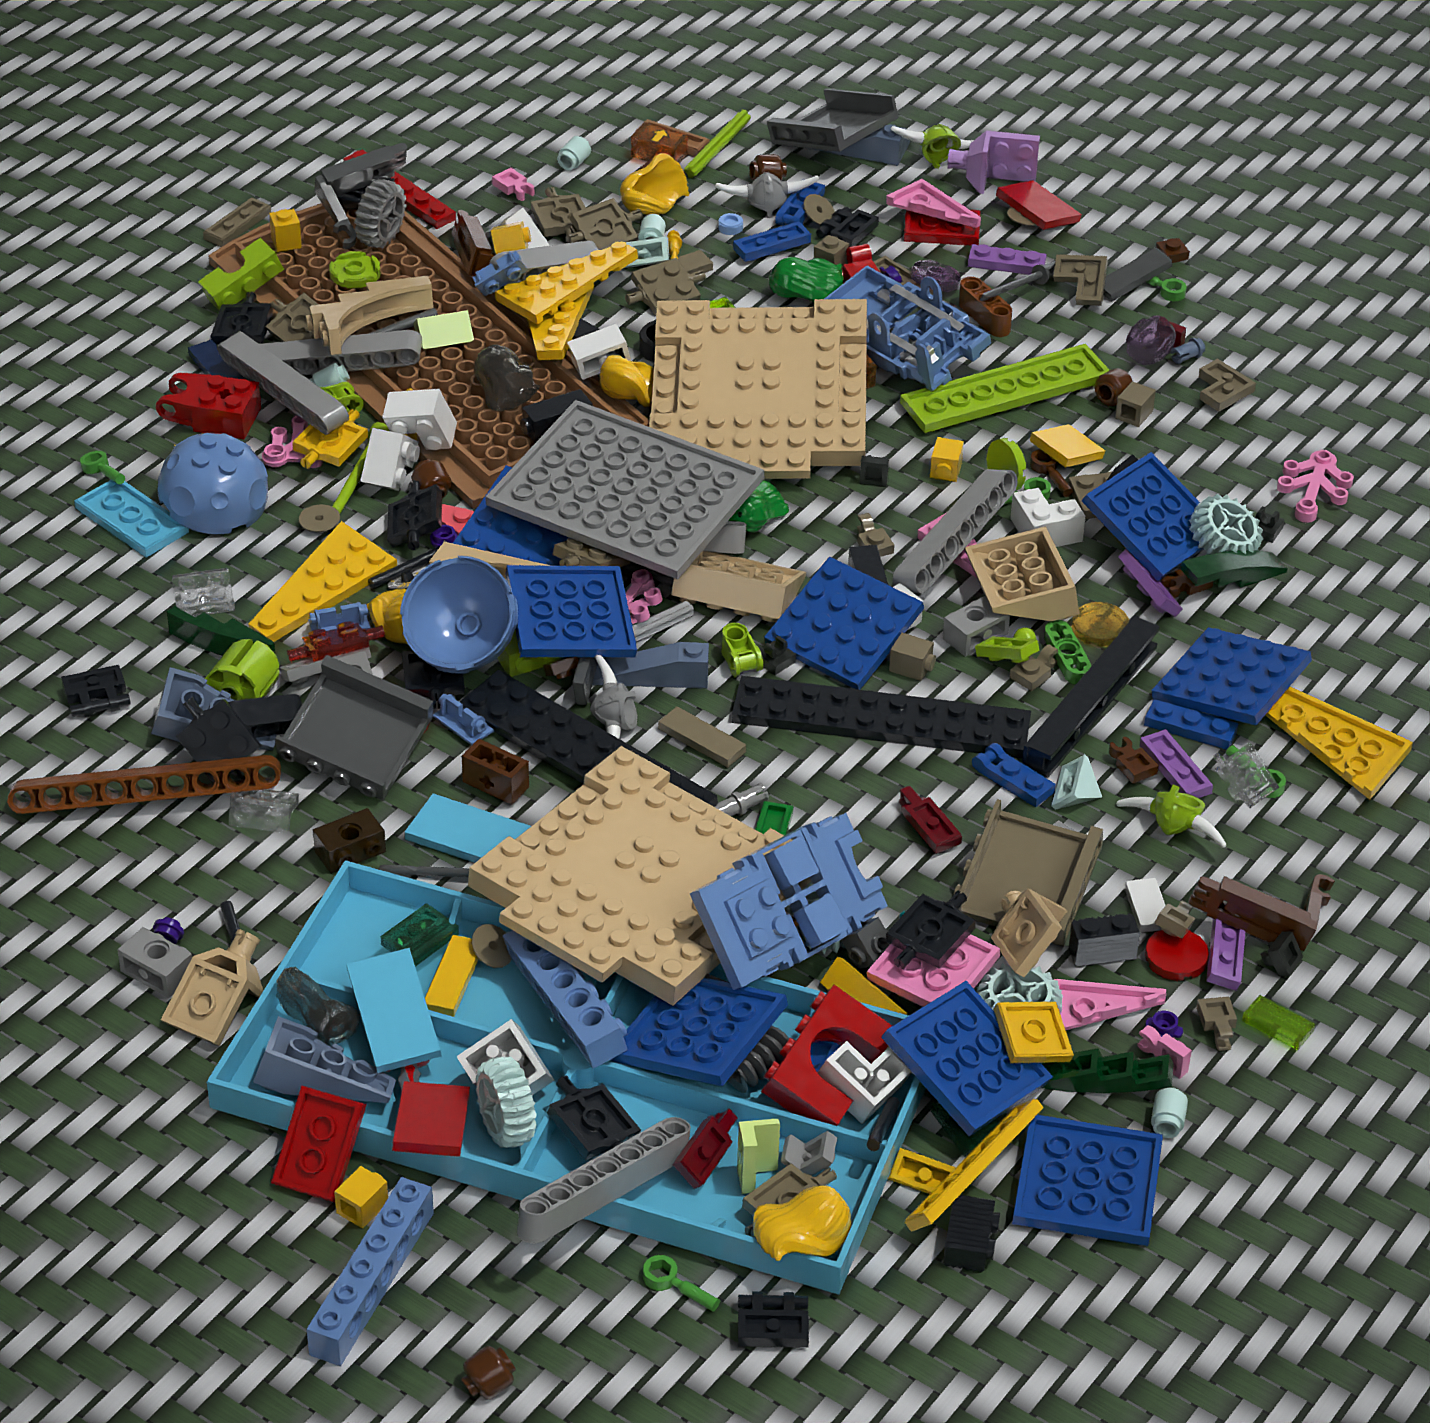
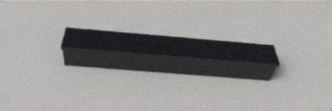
M1135 615L1024 745L1022 764L1049 778L1156 650L1158 643L1151 640L1159 632L1160 626Z

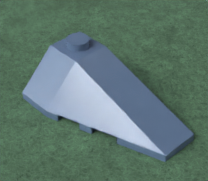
M889 124L840 152L814 150L898 166L911 140L891 131L892 126H898Z
M678 642L637 651L636 657L605 658V661L615 675L617 684L623 683L625 686L708 687L709 643ZM597 665L592 685H603V677L599 665Z
M170 667L151 734L179 741L176 736L186 729L194 719L185 706H183L191 697L194 698L203 711L211 709L222 699H226L227 702L235 700L230 698L231 694L224 690L220 692L206 684L207 680L203 677ZM277 735L256 737L262 745L259 749L273 751Z
M278 1016L253 1083L261 1085L267 1090L283 1094L299 1095L302 1085L350 1100L389 1103L396 1079L384 1072L377 1074L376 1067L364 1060L354 1061L343 1054L344 1048L336 1043L330 1047L317 1039L318 1033L311 1028Z

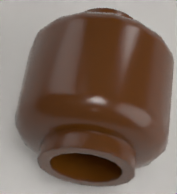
M776 154L757 155L749 165L750 179L754 181L764 172H769L782 181V178L787 175L786 163L782 162L780 156Z
M1119 368L1111 369L1096 380L1094 386L1095 394L1101 403L1107 406H1116L1118 396L1133 380L1125 370Z
M430 459L418 463L411 476L412 483L413 480L420 482V490L437 484L442 491V499L447 495L452 485L451 478L444 465L439 461Z
M486 1346L464 1362L463 1370L466 1376L461 1380L473 1397L479 1393L484 1399L490 1400L513 1383L514 1377L512 1373L516 1371V1368L501 1347L495 1350L492 1346Z

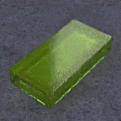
M1261 995L1243 1013L1242 1018L1243 1022L1296 1050L1300 1049L1315 1029V1023Z

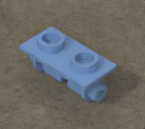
M510 251L496 260L499 266L497 270H495L491 263L475 272L476 275L473 277V280L476 284L474 285L484 296L495 293V291L510 281L520 278L523 273L528 271V268L521 261L522 258L517 251L513 253Z
M360 602L340 606L341 613L336 614L335 607L314 610V613L309 614L310 619H308L314 639L371 629L367 618V605Z
M443 694L439 698L440 710L433 714V718L470 745L494 732V729L487 725L484 717L478 716L467 707L464 709L463 704L457 701L452 694Z

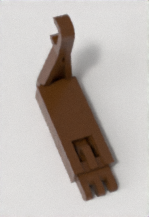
M458 210V219L455 220V228L452 230L453 243L468 276L474 277L476 275L475 272L489 265L490 260L496 254L492 253V248L478 218L468 215L466 211Z
M1316 875L1310 884L1304 909H1300L1226 876L1223 877L1221 883L1202 876L1197 886H1195L1188 903L1195 908L1207 912L1206 916L1221 920L1222 923L1236 929H1242L1246 933L1269 943L1274 942L1281 932H1293L1300 950L1305 951L1317 929L1321 906H1327L1331 899V896L1328 893L1322 892L1319 887L1330 890L1335 881L1327 875Z

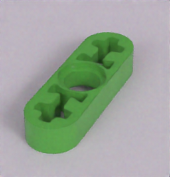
M1062 620L1049 621L1045 625L1044 641L1047 645L1050 644L1058 649V653L1053 657L1057 660V665L1065 679L1072 684H1077L1090 669L1091 663L1070 625ZM1061 650H1071L1074 653L1065 654L1062 653Z

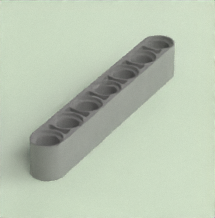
M414 330L350 335L345 339L341 347L342 354L335 355L330 354L328 346H323L322 338L260 345L304 376L313 375L333 363H337L338 366L343 365L347 371L415 365L420 360L422 336Z
M237 332L217 346L221 358L229 366L250 381L259 382L262 390L323 434H329L349 420L348 412L342 403L243 332Z
M986 469L896 568L893 574V585L896 586L900 583L913 593H925L1015 492L1017 487L1015 472L1012 470Z
M666 1118L525 1197L520 1202L517 1228L518 1237L528 1243L543 1242L673 1167L672 1164L689 1142L690 1124L682 1118Z

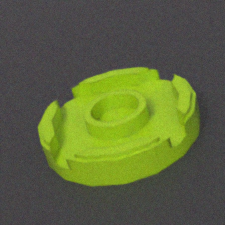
M361 251L340 254L336 257V261H331L330 278L341 287L363 288L366 287L367 282H376L381 276L379 260L373 255L371 257L366 256V253Z
M1001 438L991 442L986 457L987 469L1014 471L1017 476L1015 491L1021 489L1026 479V476H1023V470L1026 469L1023 452L1014 441H1008V438Z

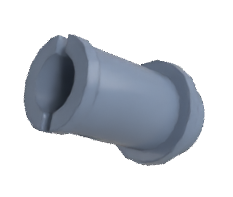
M1190 338L1188 343L1171 349V354L1177 353L1172 355L1171 358L1176 364H1180L1192 357L1199 358L1205 352V344L1200 338Z

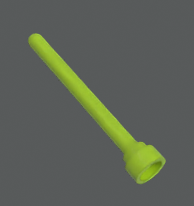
M381 422L372 424L368 431V441L370 440L372 428L389 431L387 425ZM369 442L332 506L337 509L339 514L343 511L361 479Z

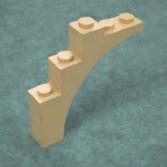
M421 276L367 282V291L338 294V303L309 306L310 315H306L307 331H312L314 339L322 338L323 346H328L331 355L342 354L341 347L345 339L360 328L391 316L432 309V285L429 277Z

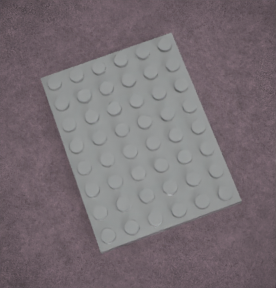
M575 400L487 494L485 499L487 506L672 578L679 579L763 481L765 475L764 469Z

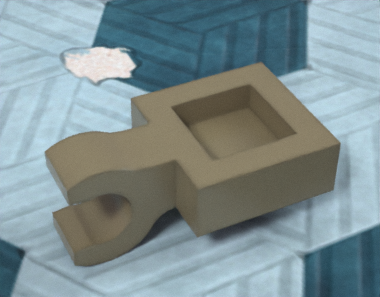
M869 513L858 515V519L861 522V525L857 526L859 532L857 543L859 546L877 545L880 557L893 554L895 545L884 528L875 529L873 519Z
M1050 644L1046 645L1036 659L1029 656V660L1020 662L1011 668L1010 678L1032 692L1051 677V668L1057 664V660L1053 656L1058 653V649Z
M1183 900L1177 907L1168 903L1159 913L1154 924L1160 926L1170 936L1183 938L1191 929L1196 919L1189 915L1193 906Z
M1229 996L1198 999L1197 1011L1204 1031L1214 1030L1218 1051L1231 1050L1229 1038H1233L1232 1028H1236L1237 1017Z

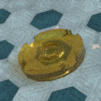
M1105 602L1087 603L1079 607V615L1073 616L1072 630L1075 636L1084 643L1091 644V642L1098 643V646L1106 647L1112 643L1129 623V618L1122 609Z

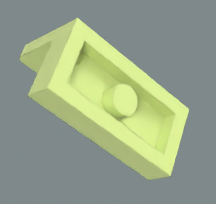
M468 310L417 318L414 322L415 331L422 336L423 350L469 343L474 340Z
M779 1119L739 1122L737 1173L742 1194L755 1190L756 1172L776 1171L778 1169Z

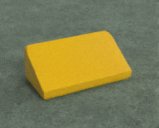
M900 1148L888 1179L931 1194L956 1167Z

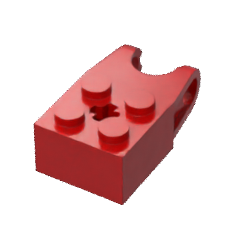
M176 373L169 380V390L172 394L161 396L155 407L157 413L163 419L193 427V432L225 433L237 439H245L261 410L259 382L223 377L221 375ZM180 381L186 384V390L178 388L175 382ZM162 404L172 405L175 408V412L166 411Z

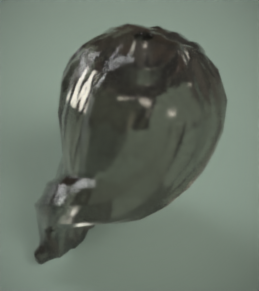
M490 345L483 349L475 359L474 375L484 388L486 405L494 411L512 410L527 402L540 389V385L535 384L533 381V368L530 364L522 362L512 350L505 346Z
M290 967L284 969L276 981V998H278L287 1015L301 1021L302 1025L318 1033L317 1039L329 1046L335 1043H342L356 1033L360 1014L355 1007L339 1000L331 999L318 983L298 968Z

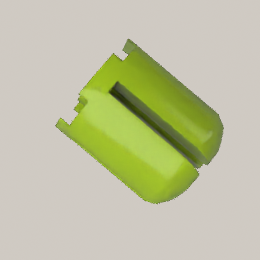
M242 639L234 642L206 676V684L220 692L222 690L231 694L230 698L235 701L265 697L279 678L278 658L268 645L260 641L253 643L252 639Z

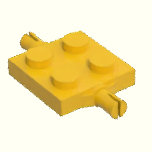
M351 409L348 412L349 420L329 434H323L310 424L292 442L293 451L306 455L300 460L304 468H310L316 460L340 467L368 438V429L354 423L360 417L356 409Z

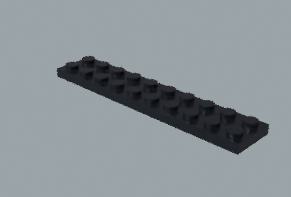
M499 669L460 701L464 709L467 707L478 716L484 717L485 722L494 729V732L584 784L585 774L619 747L623 746L670 772L669 782L713 807L718 804L716 794Z
M743 675L740 678L732 712V723L974 753L984 754L985 749L989 745L997 743L1006 754L1014 758H1023L1024 745L1028 741L1031 710Z

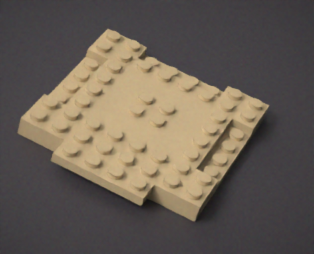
M814 299V307L710 308V300L657 301L650 428L764 469V479H810L811 466H861L862 456H866L867 299Z
M621 746L585 774L584 785L519 837L513 839L508 836L470 866L468 887L505 908L500 912L499 923L601 983L616 972L673 1006L697 985L707 973L709 974L720 964V960L690 893L716 880L717 875L730 868H734L733 862L784 835L771 828L764 834L758 832L669 782L670 772ZM790 839V840H788V841H786V842H784V843H782V844H780V845L774 847L773 849H771V850H769V851L763 853V855L768 854L769 852H771V851H773V850H775V849H777V848H779V847H781V846L787 844L788 842H790V841H792V840ZM808 877L807 879L799 882L798 884L801 890L804 887H806L811 882V880ZM780 890V894H778V896L782 902L786 900L783 892Z

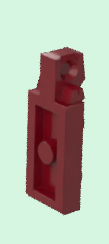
M911 786L900 789V799L898 802L901 805L903 816L935 854L962 843V834L931 797L920 798Z
M730 1108L725 1112L717 1113L714 1117L711 1115L703 1120L672 1164L693 1189L705 1183L733 1142L728 1131L738 1117Z

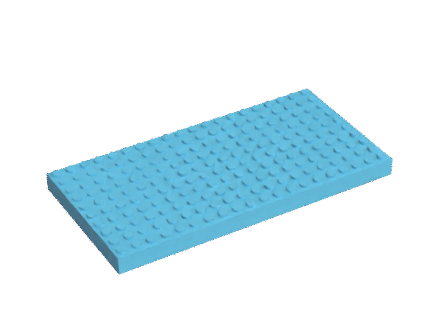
M345 860L208 1078L207 1089L210 1108L287 1131L298 1095L267 1090L263 1086L253 1083L278 1016L311 1028L318 1033L317 1039L330 1047L336 1043L344 1048L343 1054L354 1061L364 1060L375 1067L346 964L410 948L424 997H426L452 935L472 938L476 928L483 924L498 926L506 933L512 931L499 923L500 912L505 908L491 900ZM478 960L455 1016L452 1017L429 1010L442 1057L431 1059L427 1065L418 1068L421 1072L419 1076V1082L470 1086V1098L461 1156L392 1151L402 1093L398 1081L401 1068L384 1072L396 1079L389 1103L353 1100L366 1104L353 1151L522 1200L600 1156L597 1155L585 1160L547 1114L550 1104L566 1097L556 1085L557 1081L565 1075L569 1077L577 1089L592 1088L603 1083L639 1126L641 1132L666 1118L677 1117L686 1120L690 1124V1140L703 1120L711 1115L714 1117L717 1113L725 1112L730 1108L738 1117L728 1131L733 1142L702 1186L693 1189L673 1166L583 1219L839 1295L926 1087L913 1073L910 1074L902 1087L891 1096L896 1097L900 1101V1106L880 1148L877 1151H870L867 1148V1141L886 1102L863 1124L849 1111H846L839 1124L835 1126L793 1114L761 1092L768 1081L767 1079H758V1084L755 1087L747 1085V1093H742L736 1090L728 1080L722 1087L612 1062L611 1059L593 1069L513 960L503 968H493ZM721 964L709 973L729 982ZM583 972L584 981L590 980L599 995L598 999H605L613 1013L612 1017L614 1019L619 1017L626 1029L655 996L616 972L603 983ZM767 976L760 977L745 985L786 995L788 1006L772 1026L777 1027L788 1038L791 1037L794 1040L799 1034L794 1029L805 1014L808 1016L812 1015L814 1010L810 1005L820 992ZM860 1002L892 1026L909 1016ZM512 1019L521 1027L554 1078V1081L532 1095L535 1102L534 1110L537 1114L535 1118L537 1125L531 1141L514 1148H501L492 1140L486 1125L483 1124V1117L477 1102L476 1085L473 1084L456 1056ZM779 1119L778 1169L776 1171L756 1172L755 1189L786 1167L781 1162V1157L787 1136L792 1134L803 1143H807L828 1130L837 1137L835 1159L830 1166L831 1171H835L837 1178L827 1186L834 1188L849 1206L851 1228L845 1242L835 1253L826 1257L791 1252L785 1254L780 1261H776L762 1250L755 1237L746 1235L745 1227L753 1223V1215L742 1207L743 1198L749 1193H741L737 1173L739 1122ZM822 1169L821 1171L815 1173V1174L812 1175V1176L816 1177L818 1174H820L821 1172H823L825 1169Z

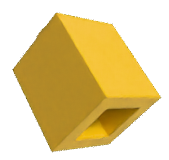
M282 209L278 212L269 213L271 238L276 251L281 252L302 248L300 222L295 210Z
M523 221L496 226L490 230L496 254L505 251L527 249L529 246L528 242H531L529 227H524Z
M937 437L931 456L930 478L957 482L962 465L964 441Z
M360 1166L334 1191L336 1213L363 1229L380 1212L387 1201V1181L379 1173L371 1172Z

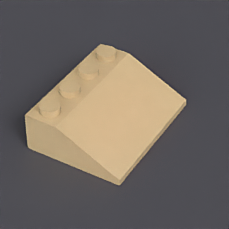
M1046 526L965 547L967 557L993 613L1046 621L1064 620L1071 616L1079 615L1076 586Z
M702 551L679 579L674 578L671 595L680 597L679 600L681 602L688 601L690 604H694L696 601L707 603L706 606L711 609L722 610L723 607L734 609L733 612L738 615L749 616L752 613L761 615V619L764 621L777 622L794 601L806 577V572L719 552Z

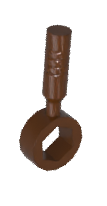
M1041 449L1035 450L1031 454V469L1041 474L1049 473L1050 479L1063 496L1069 497L1073 490L1056 470L1057 461ZM1039 460H1048L1049 462H1040Z

